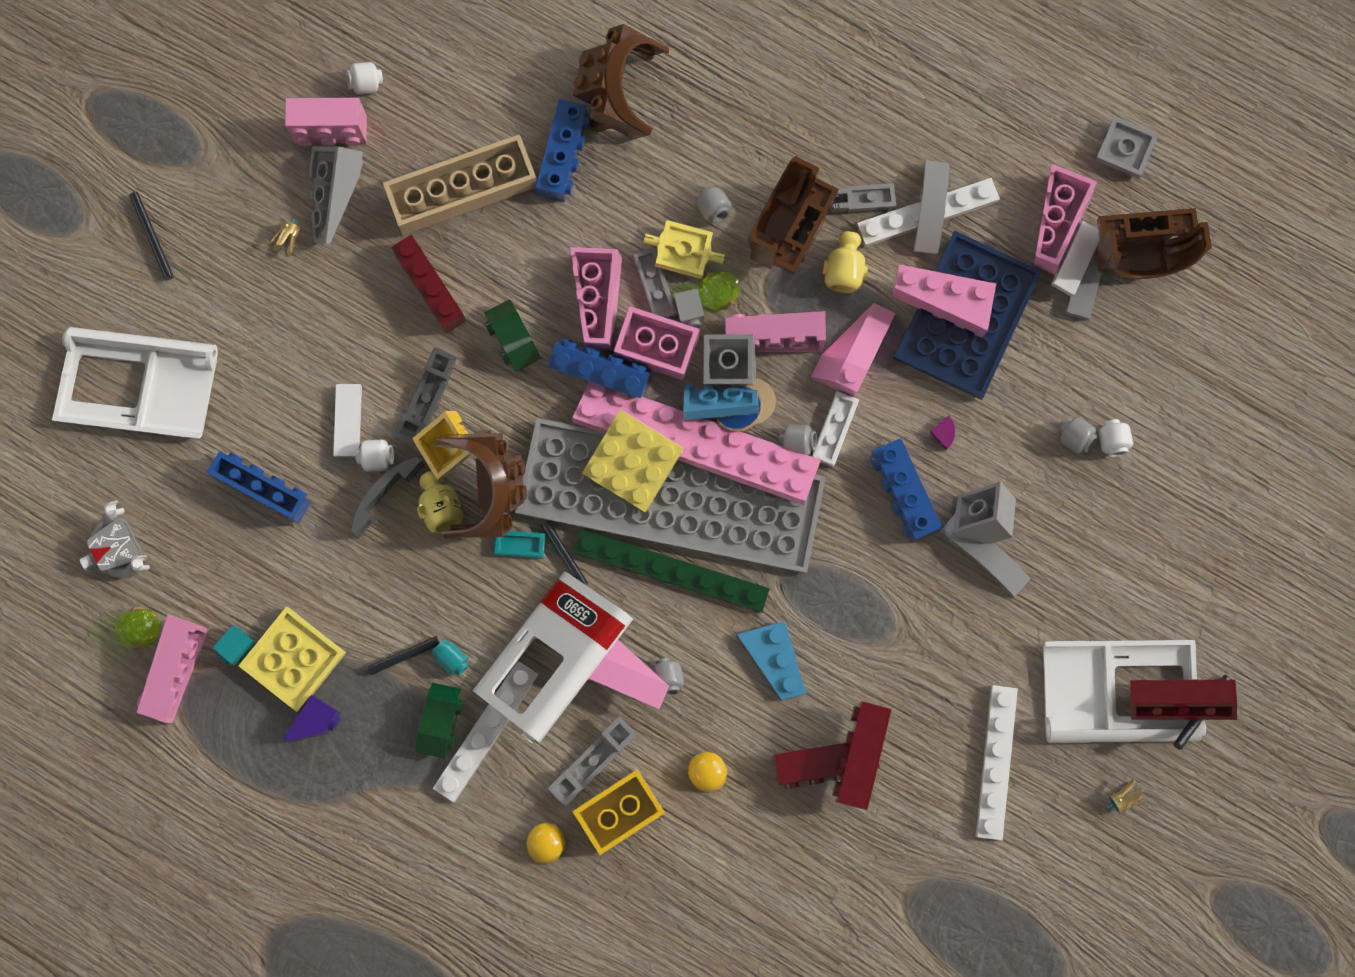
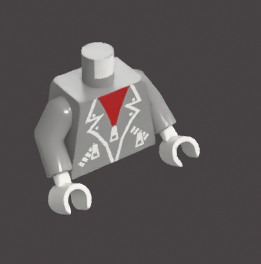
M118 500L106 503L104 507L105 513L92 531L91 537L87 540L91 553L81 557L80 563L85 571L98 566L101 572L109 574L111 577L131 578L142 570H149L150 566L143 565L147 562L145 559L147 556L143 555L128 522L121 517L117 518L125 510L124 508L116 510V504L118 503Z

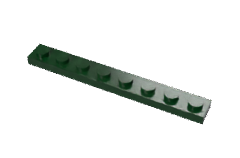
M580 529L573 551L574 554L761 613L770 588L583 529Z

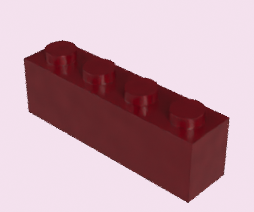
M412 234L391 246L397 260L444 332L448 333L464 323L466 319L463 312Z
M1130 680L1131 720H1237L1236 680Z
M863 701L859 702L858 706L853 707L851 721L855 722L853 730H848L844 745L848 746L846 756L841 757L838 771H842L840 782L835 781L832 796L836 797V803L868 810L892 709Z
M845 743L774 754L773 760L778 785L784 784V789L799 787L800 781L809 780V785L824 783L825 777L834 776V781L840 780L842 771H838L841 757L846 756L848 746H845Z

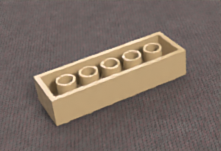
M519 134L383 182L400 231L402 235L535 189L537 179Z

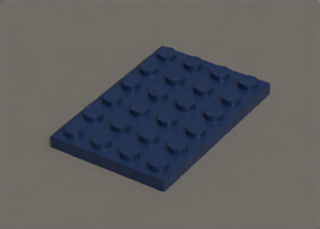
M954 230L935 272L996 284L988 331L981 338L968 329H962L955 326V323L944 318L940 319L922 308H917L893 359L982 400L1042 271Z

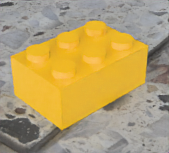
M638 769L572 811L599 855H602L665 813Z

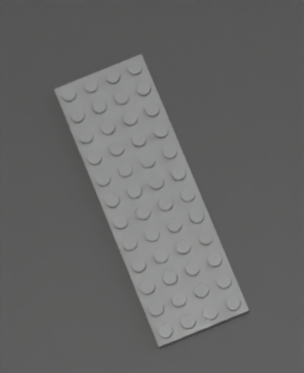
M536 418L525 474L523 476V485L527 488V498L522 505L516 508L515 513L517 515L807 574L826 477L815 475L805 504L802 505L677 460L647 512H644L582 474L605 434L589 428Z

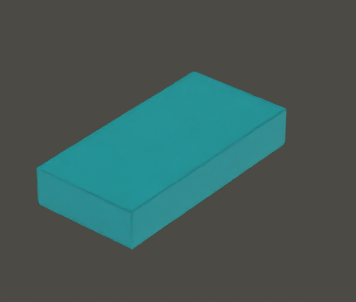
M510 531L503 537H495L494 555L544 559L546 534Z

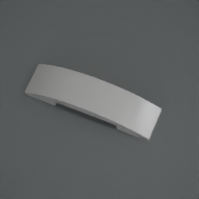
M925 160L919 220L913 251L915 253L938 255L946 207L949 163Z
M954 514L939 533L956 548H961L996 579L995 582L1012 597H1015L1030 580L1029 576L995 543L989 544L955 536L953 533Z
M619 716L553 782L548 790L566 807L631 742L637 733Z

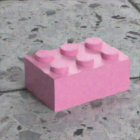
M286 98L285 126L295 144L311 146L312 143H321L325 146H334L336 143H345L350 146H357L360 143H366L367 115L359 98Z
M630 306L614 349V355L623 358V361L641 363L647 369L684 381L699 338V329Z

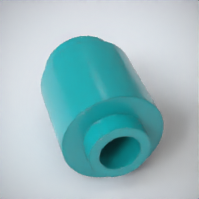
M446 639L440 642L431 653L435 657L434 661L451 677L455 674L460 676L469 666L467 664L469 658L452 642L449 643Z

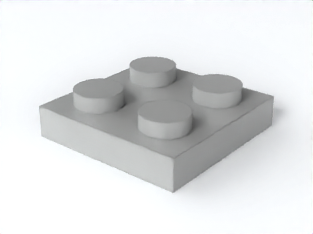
M1114 116L1095 161L1139 179L1159 134Z

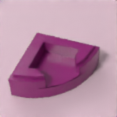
M949 415L930 432L945 450L951 446L955 438V425Z

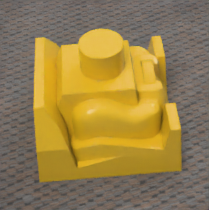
M444 411L412 438L437 480L447 477L454 471L456 466L472 455L463 449L436 447L435 445L436 438L443 435L468 434L465 427L459 424L462 422V419L457 411Z

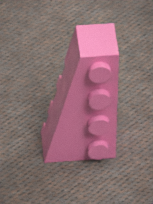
M1054 164L1051 165L1033 267L1053 275L1056 274L1078 224L1081 222L1094 194L1097 181Z
M570 247L584 343L587 347L596 348L599 351H613L622 263L621 255L618 249Z
M899 265L895 274L891 296L916 308H922L933 313L932 315L940 319L944 318L955 323V326L974 332L975 335L983 338L988 331L996 284Z
M825 311L774 315L759 314L755 316L734 314L729 318H725V334H753L755 352H822L826 341Z
M169 614L167 615L156 653L147 675L144 691L137 701V713L172 724L205 641L208 628Z

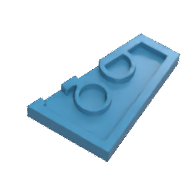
M684 383V420H699L711 417L722 418L759 413L757 390L729 387L725 391L714 390V386L705 385L704 389L693 388L691 383Z
M785 621L737 634V637L743 643L781 701L806 694Z

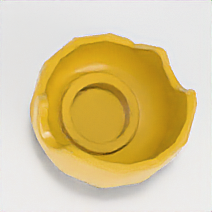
M705 751L696 754L689 762L688 776L696 789L711 793L719 790L726 782L727 768L724 761L717 754Z
M545 822L536 825L531 830L526 841V847L529 856L536 863L546 865L560 858L566 841L560 828L555 824Z

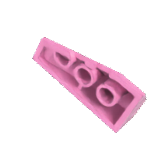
M873 303L821 355L811 378L855 398L896 313Z
M619 640L616 641L588 679L657 709H660L669 688L666 682Z

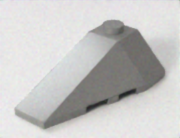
M312 146L309 175L310 178L314 179V190L310 192L311 199L315 201V210L312 213L314 243H331L360 177V170L363 166V152L338 146Z

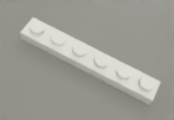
M992 178L947 192L944 221L998 203L1000 198ZM921 202L858 222L856 226L864 247L915 231L918 227Z
M517 661L495 696L516 711L539 674ZM488 704L433 789L455 803L509 719Z
M991 686L976 837L1003 841L1018 688Z

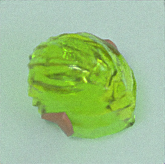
M726 271L708 273L699 282L701 303L715 311L726 310L730 306L735 305L739 298L740 280L735 275Z
M133 607L122 613L113 630L123 645L133 649L146 648L152 645L161 630V623L152 610L143 607Z

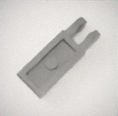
M894 183L841 188L835 199L846 197L847 203H834L829 208V212L843 213L845 211L860 212L895 209Z

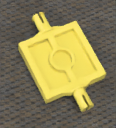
M666 220L664 231L660 237L645 234L643 244L657 247L655 267L699 279L702 278L708 261L723 264L725 254L711 251L710 243L713 232Z

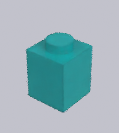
M232 625L213 648L218 652L216 657L225 665L230 663L237 666L257 642L240 627Z

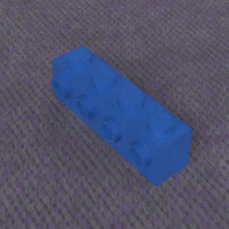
M559 99L536 184L537 196L565 202L566 196L571 195L574 181H571L573 172L577 173L580 159H577L578 151H583L585 144L584 128L588 129L591 121L587 105Z
M568 339L559 340L554 344L548 368L638 398L645 394L652 370L647 369L641 363H629L623 361V358L617 355L609 354L608 356L600 353L596 348H584Z
M897 439L874 449L871 454L872 458H870L874 470L879 471L882 476V480H880L884 492L886 494L889 493L893 500L891 507L896 516L899 515L903 522L901 529L904 536L910 538L913 543L940 531L943 527L902 439Z
M218 452L207 471L209 475L298 524L300 523L311 504L305 498L307 493L296 487L290 490L284 486L285 481L274 475L271 479L263 475V469L254 464H251L250 467L242 463L243 459L231 452L229 455Z

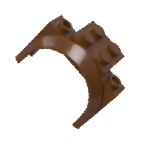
M625 24L609 28L606 35V44L582 52L579 59L578 74L574 81L573 96L591 105L589 117L592 119L591 130L601 132L614 129L632 139H638L651 134L653 128L640 120L631 111L625 99L622 86L626 66L625 60L631 50L652 60L655 55L664 52L668 54V46L645 36Z
M797 156L790 160L747 239L751 249V260L769 269H772L773 265L793 275L800 263L804 262L839 191L838 188L817 178L819 167Z
M1196 208L1107 215L1097 218L1100 243L1096 247V257L1099 272L1112 271L1121 277L1129 279H1151L1168 276L1193 266L1212 248L1208 222L1198 224Z
M481 430L474 434H448L436 438V447L459 448L477 457L475 460L479 508H483L484 518H480L478 523L450 525V530L442 531L443 538L503 537L508 534L512 528V517L508 515V512L522 505L527 498V488L523 485L525 462L521 460V454H506L507 443L506 440H503V433H491V430Z

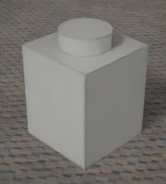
M698 289L674 294V304L679 322L695 328L699 327L700 323L704 322V312Z

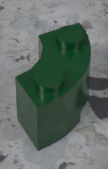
M510 299L484 312L488 320L484 324L490 336L495 334L503 349L500 355L506 366L511 364L515 372L541 359L531 336Z
M432 682L426 696L424 712L417 732L415 753L445 759L448 749L453 750L456 740L453 730L457 714L461 715L464 707V700L460 699L461 688Z

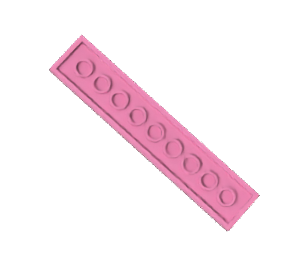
M589 381L573 415L572 423L606 434L619 410H623L682 446L684 450L678 458L679 461L802 505L805 504L821 460L805 454L788 451L783 446L740 431L733 432L727 430L721 424L704 418L684 420V414L681 410L645 397L638 398Z

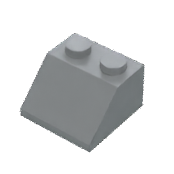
M704 335L703 384L711 386H756L754 335Z
M1001 481L958 495L953 533L958 537L989 544L1011 538L1013 535L1015 497Z

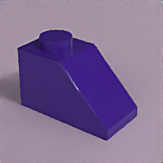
M311 695L283 739L288 742H296L325 735L329 731L333 732L341 721L339 718L341 712L318 697Z

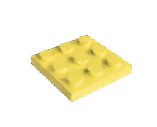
M619 410L582 474L640 510L647 512L684 448L623 410Z
M286 606L239 664V667L299 713L346 652Z

